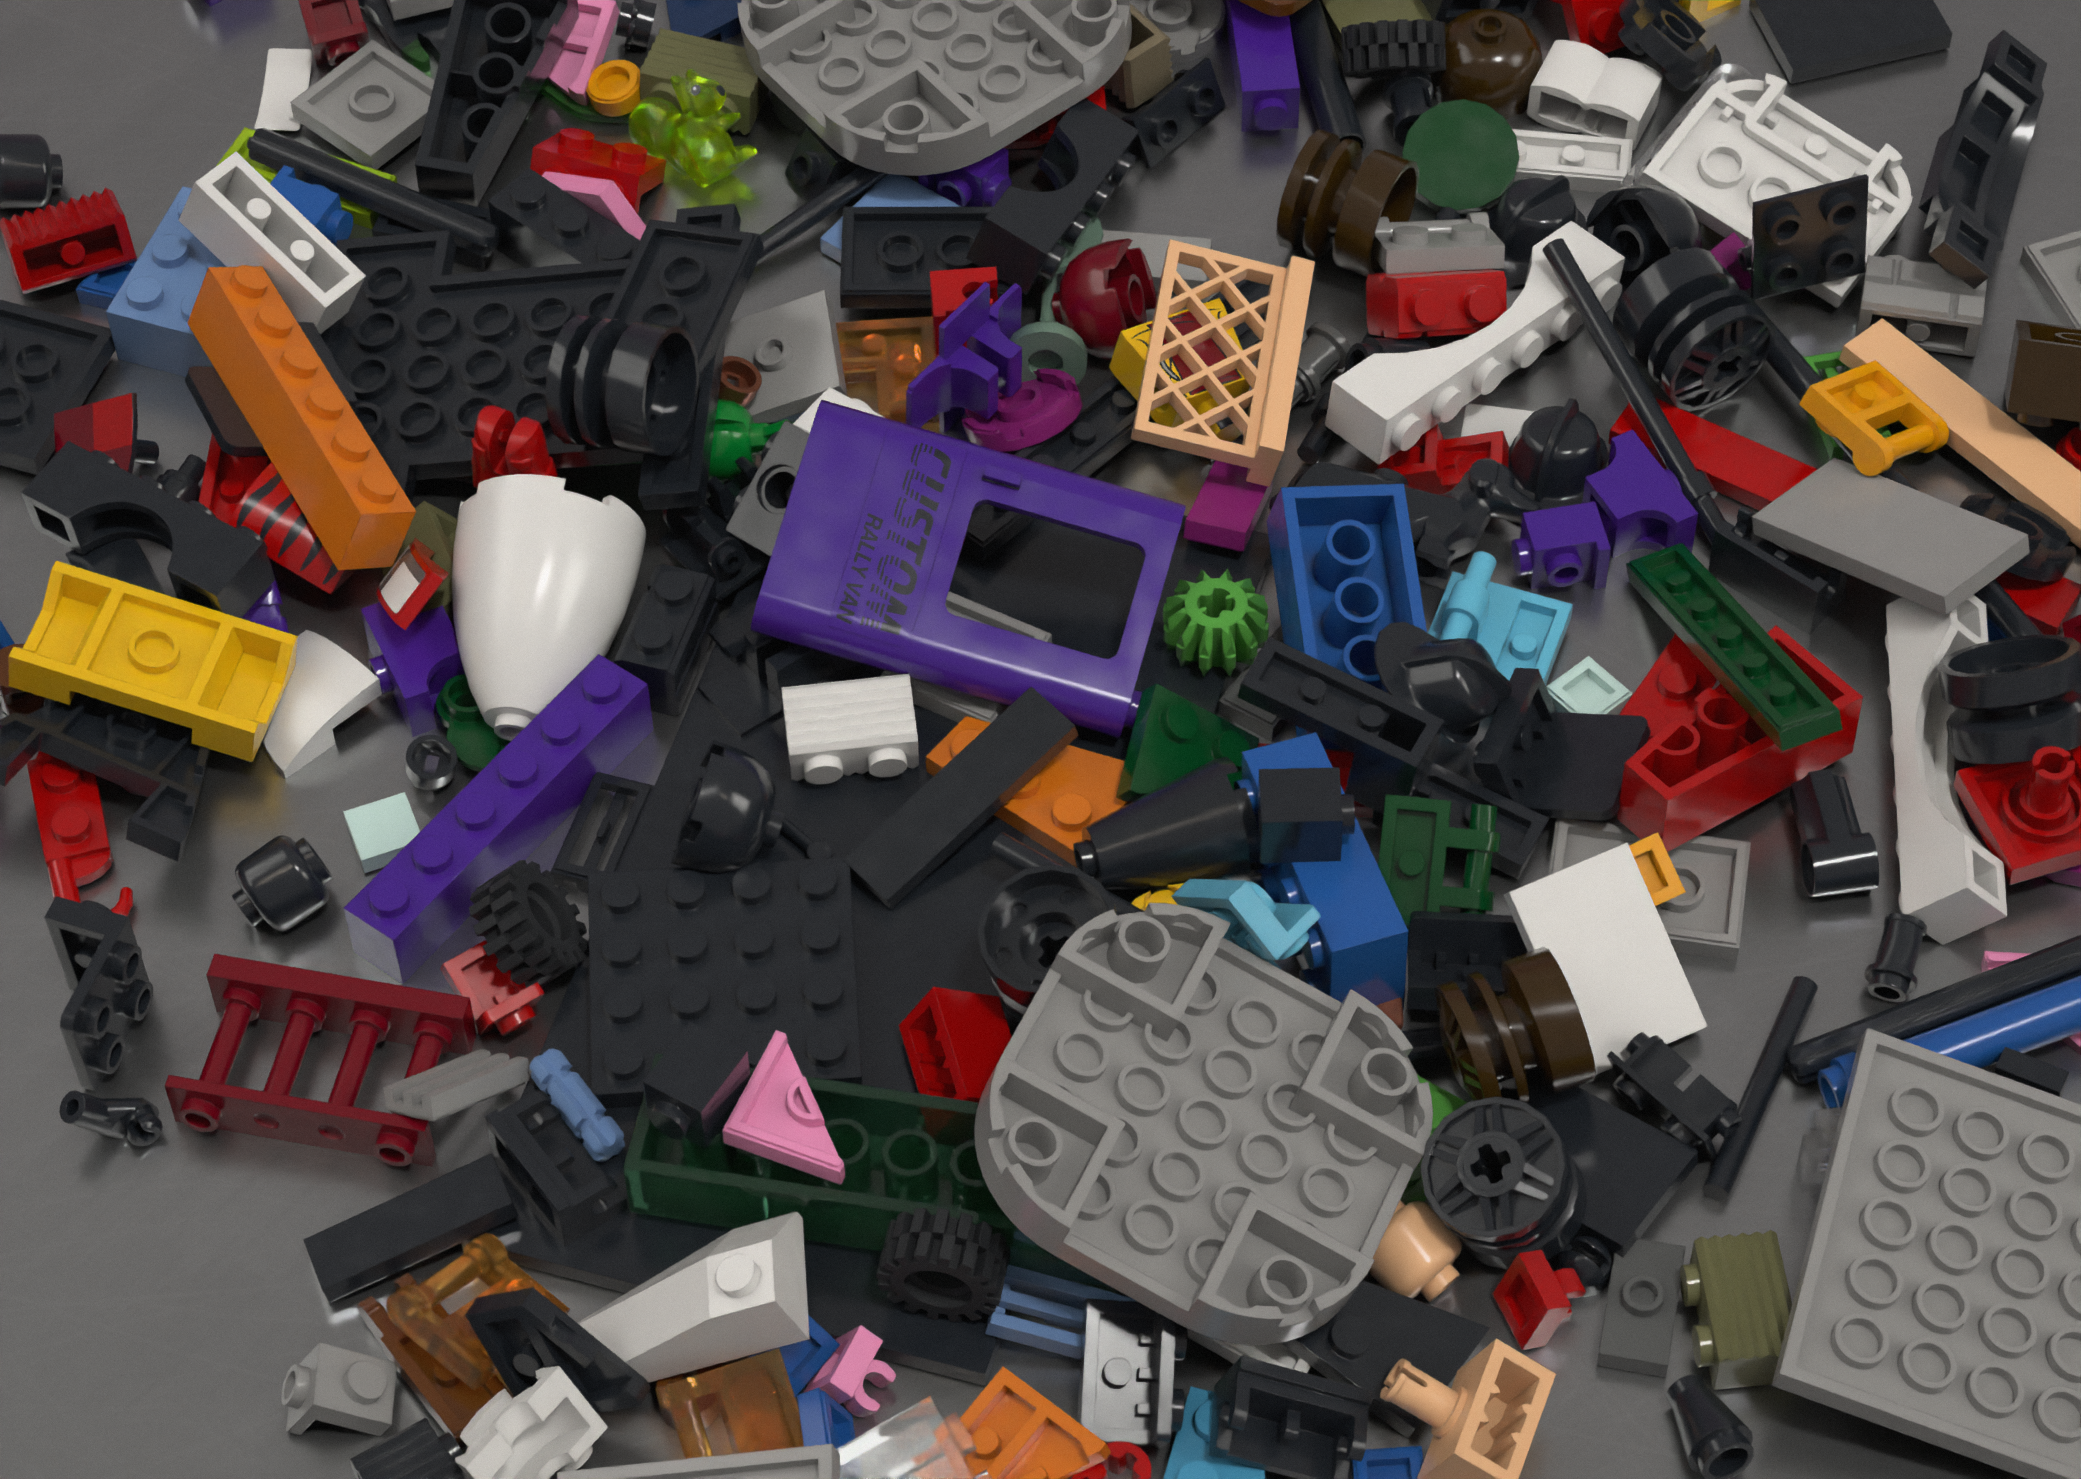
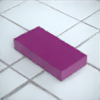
M1215 460L1186 518L1183 538L1239 552L1244 551L1272 492L1273 480L1270 487L1247 482L1248 468Z

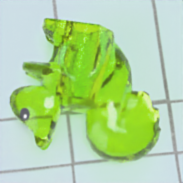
M693 69L686 71L685 79L678 75H673L670 78L683 114L668 100L660 97H646L637 103L628 120L629 134L634 144L645 147L648 150L647 155L667 160L679 173L692 178L699 188L708 187L732 174L758 154L756 148L751 145L734 146L727 131L741 118L740 113L731 112L725 114L720 109L726 100L725 89L716 80L702 77Z

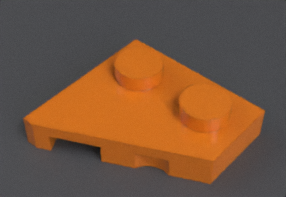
M1003 1366L913 1476L915 1479H1067L1104 1461L1111 1451L1103 1440Z

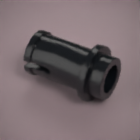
M1891 913L1889 917H1885L1884 930L1875 962L1868 965L1864 973L1865 979L1869 982L1867 989L1876 998L1888 1002H1903L1906 1000L1908 993L1914 992L1917 988L1918 980L1913 973L1923 936L1927 932V925L1922 920L1903 913Z

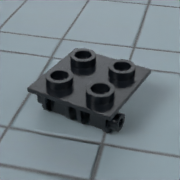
M1867 174L1753 202L1752 239L1747 241L1746 247L1738 249V260L1742 270H1751V297L1753 300L1865 272L1869 184Z

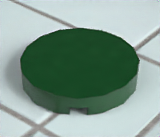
M1465 99L1441 102L1422 113L1409 129L1402 152L1403 158L1417 162L1419 179L1416 198L1435 212H1438L1442 207H1450L1456 210L1460 216L1481 211L1486 207L1489 209L1498 204L1504 191L1514 183L1519 165L1517 138L1505 117L1486 104Z

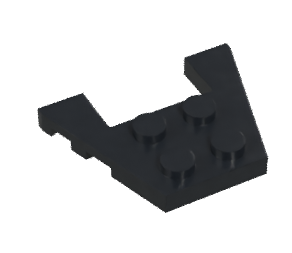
M75 693L70 705L45 698L44 707L27 716L14 712L0 719V785L5 787L38 751H42L65 761L74 769L88 771L118 784L129 793L148 797L128 820L126 840L177 862L183 857L211 749L192 744V728L80 693Z

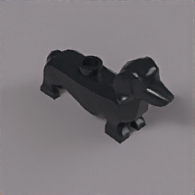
M1487 458L1477 460L1451 491L1439 495L1410 487L1407 479L1392 469L1379 468L1372 474L1328 462H1317L1312 466L1300 469L1287 486L1404 484L1415 558H1418L1420 561L1417 568L1419 581L1444 590L1451 577V569L1449 567L1451 561L1474 550L1492 518L1522 523V513L1541 510V506L1516 490L1514 475L1508 467ZM1276 494L1270 499V510L1272 509L1278 494Z

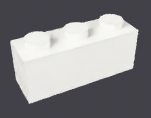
M237 152L233 153L194 183L179 218V221L227 267H238L241 265L262 266L296 321L313 322L320 334L348 313L366 277L361 270Z

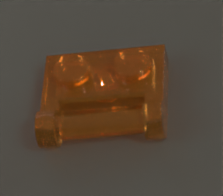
M489 1233L481 1234L467 1243L464 1247L463 1255L417 1286L410 1284L403 1286L391 1294L386 1302L387 1313L391 1321L473 1390H476L499 1373L465 1317V1314L476 1298L445 1319L440 1318L432 1311L433 1308L479 1278L490 1288L477 1297L534 1287L568 1315L570 1308L508 1259L504 1244L498 1237Z
M779 1348L656 1388L661 1408L669 1407L685 1459L714 1456L695 1399L713 1392L733 1454L804 1447L799 1408Z

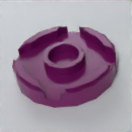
M1037 369V371H1033L1037 375V379L1022 382V387L1013 396L1006 397L998 392V410L988 420L976 412L965 409L967 418L962 420L969 442L1006 452L1020 450L1041 443L1063 431L1077 418L1083 407L1075 378L1062 370Z

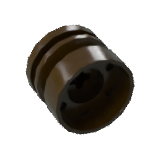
M1317 130L1308 138L1298 154L1281 198L1276 228L1279 246L1297 251L1304 247L1307 256L1322 258L1333 245V259L1336 266L1366 277L1368 274L1383 273L1384 270L1371 254L1376 228L1380 217H1388L1389 222H1407L1410 220L1418 190L1419 170L1417 162L1375 149L1362 163L1360 142L1344 139L1340 143L1337 134L1325 130Z
M1541 947L1503 961L1501 977L1504 994L1496 996L1494 990L1480 972L1475 971L1467 974L1466 983L1471 1006H1469L1464 994L1454 981L1451 980L1436 986L1435 997L1440 1016L1439 1031L1442 1043L1457 1081L1469 1094L1472 1101L1495 1096L1502 1097L1498 1084L1501 1083L1509 1099L1523 1101L1528 1104L1529 1089L1526 1073L1534 1071L1546 1091L1553 1096L1595 1080L1594 1057L1580 1011L1569 984L1549 949Z

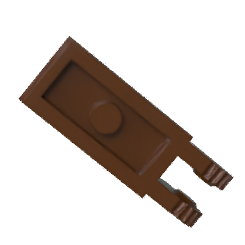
M406 1273L394 1281V1286L396 1287V1294L400 1302L411 1312L413 1318L397 1327L382 1304L377 1302L372 1296L358 1303L357 1308L366 1326L382 1346L384 1354L390 1361L395 1363L397 1371L445 1433L449 1432L456 1440L460 1449L467 1446L460 1438L463 1429L498 1392L504 1388L507 1390V1388L438 1301L434 1304L421 1286L417 1284L416 1280L413 1279L412 1275Z

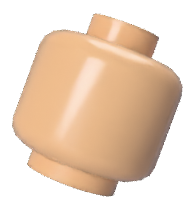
M1400 1200L1372 1258L1375 1261L1368 1272L1385 1289L1412 1299L1421 1293L1431 1302L1459 1277V1272L1452 1264L1461 1252L1462 1243L1457 1235L1448 1230L1437 1213L1426 1202L1417 1200L1405 1205Z

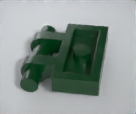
M1386 794L1378 867L1407 929H1409L1410 914L1413 911L1440 912L1441 907L1460 909V913L1486 914V912H1493L1495 892L1489 891L1493 853H1499L1501 833L1495 832L1496 806L1471 804L1469 829L1449 827L1452 801ZM1447 848L1466 850L1463 888L1443 886Z

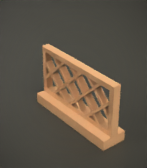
M1170 239L1164 258L1131 439L1248 468L1247 482L1270 487L1285 447L1315 261L1291 256L1287 268ZM1181 263L1201 268L1210 281L1191 289L1176 271L1177 264ZM1242 280H1249L1269 285L1268 296L1250 304L1234 284ZM1173 291L1176 294V297L1171 299ZM1220 291L1235 311L1216 320L1201 300ZM1187 308L1202 327L1182 336L1168 319V315ZM1265 312V314H1264V320H1263V319L1261 318L1260 314H1262V313ZM1245 322L1259 338L1260 342L1242 351L1226 330ZM1164 338H1165L1166 341L1168 342V343L1165 344V345H1163V339H1164ZM1212 338L1228 358L1208 367L1192 347ZM1178 354L1194 374L1174 384L1159 366V363ZM1257 359V361H1256V367H1255V366L1252 364V361H1254V360ZM1238 369L1252 387V390L1233 398L1217 378ZM1155 385L1160 390L1154 393ZM1203 385L1219 406L1199 415L1184 397V394ZM1168 402L1185 421V423L1175 428L1148 422L1150 411ZM1249 407L1248 414H1246L1243 409ZM1229 417L1244 435L1242 445L1219 439L1209 426Z

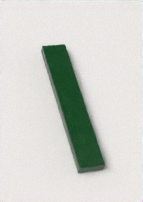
M1683 543L1626 563L1629 582L1781 751L1842 730L1839 709Z

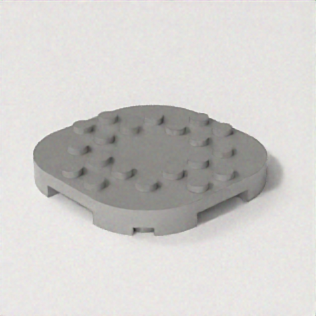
M742 0L741 3H738V16L746 56L761 81L839 155L855 164L874 171L905 176L939 174L974 164L1085 99L1103 86L1118 70L1128 52L1132 35L1129 0Z
M1149 903L1144 912L1127 913L1118 916L1114 909L1085 923L1065 942L986 1083L977 1107L974 1127L976 1153L985 1182L997 1204L1010 1221L1038 1246L1189 1330L1212 1339L1245 1345L1281 1343L1315 1331L1342 1309L1367 1275L1375 1261L1372 1258L1411 1175L1424 1156L1427 1140L1432 1130V1097L1429 1083L1419 1082L1417 1074L1408 1058L1413 1047L1396 1024L1365 997L1352 989L1342 1003L1223 938L1231 923L1213 914L1191 907L1168 903Z

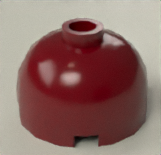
M1128 238L1107 241L1088 247L1072 259L1062 275L1060 290L1055 292L1052 298V310L1055 321L1073 329L1083 339L1087 353L1103 360L1112 359L1120 332L1146 323V310L1155 309L1156 306L1155 287L1145 254L1140 247L1128 249L1133 241Z

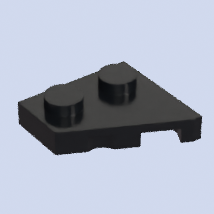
M534 1287L477 1297L465 1314V1317L513 1397L532 1387L538 1381L535 1371L560 1366L596 1413L640 1406L651 1388L642 1375Z

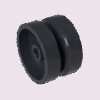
M2028 635L2003 638L1955 651L1940 661L1937 670L1942 699L1949 705L1958 708L1949 716L1946 722L1951 754L1958 760L1975 764L2024 762L2032 760L2036 751L2043 747L2056 746L2068 751L2081 745V693L2074 691L2081 684V644L2075 639L2058 635Z

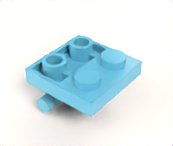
M1475 552L1465 574L1452 572L1428 633L1438 640L1474 639L1484 646L1497 670L1508 680H1510L1515 668L1539 669L1546 685L1571 621L1573 604L1490 582L1497 563L1496 559L1487 552Z

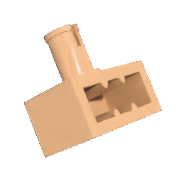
M1496 1338L1457 1371L1451 1388L1412 1366L1404 1358L1400 1359L1385 1379L1384 1384L1386 1386L1381 1389L1380 1398L1394 1403L1432 1426L1431 1434H1433L1417 1479H1519L1556 1373Z

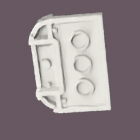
M1766 73L1764 81L1745 79L1726 83L1723 78L1717 81L1703 95L1642 173L1640 185H1658L1681 196L1693 209L1699 222L1725 238L1734 232L1745 246H1747V241L1752 239L1753 202L1867 174L1869 184L1865 267L1868 255L1878 256L1892 237L1896 238L1913 199L1908 178L1900 166L1903 157L1898 151L1886 143L1879 153L1784 95L1787 81ZM1864 273L1805 288L1838 308Z

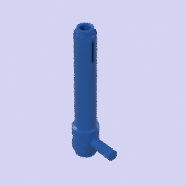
M2081 975L1912 1036L1903 1041L1983 1069L1997 1064L2005 1047L2024 1054L2081 1033ZM1849 1052L1832 1058L1830 1067L1818 1072V1084L1822 1098L1828 1111L1836 1121H1839L1856 1055L1855 1052Z

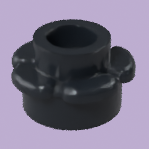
M634 0L633 4L622 2L615 35L626 37L625 49L629 50L630 44L647 48L657 4L643 0Z

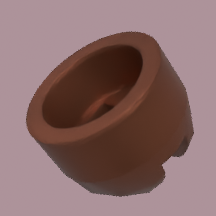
M726 356L723 358L718 399L734 401L745 407L754 399L762 384L761 374L748 360L737 356ZM727 378H728V379H731V380H735L734 385H732L730 382H728V381H727Z

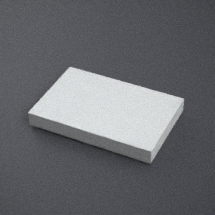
M1628 843L1504 895L1527 951L1530 952L1545 947L1550 950L1558 962L1580 1011L1591 1045L1596 1075L1612 1068L1607 1057L1611 1051L1625 1062L1630 1057L1626 1053L1628 1044L1641 1032H1644L1649 1037L1658 1035L1664 1043L1668 1044L1708 1027Z

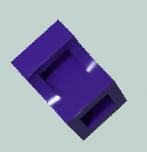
M1633 429L1611 438L1608 467L1585 477L1582 503L1595 501L1611 547V557L1615 558L1635 549L1660 551L1679 543H1683L1692 553L1698 512L1683 495L1677 477L1669 469L1664 470Z
M380 602L362 608L361 612L368 646L374 657L368 660L370 671L379 678L381 695L391 692L412 737L436 729L435 713L438 694L448 680L457 675L465 674L460 658L456 631L443 605L420 613L406 630L391 619Z

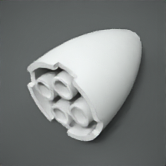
M516 474L479 482L477 494L465 502L461 501L453 548L452 601L460 658L470 691L485 722L494 728L496 735L512 741L598 654L603 657L607 655L625 617L636 585L644 551L646 529L641 518L634 510L612 495L604 497L603 501L600 502L578 493L564 490L566 479L559 477Z

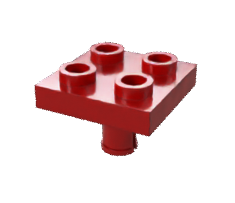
M2047 746L2037 750L2030 761L2005 764H1978L1956 772L1953 787L1990 852L2004 862V875L2009 885L2081 864V746L2068 751L2061 747Z

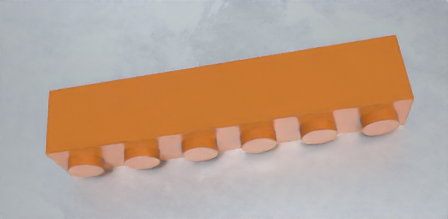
M248 265L208 267L187 324L263 445L264 450L338 570L393 567L415 516V508L262 266Z

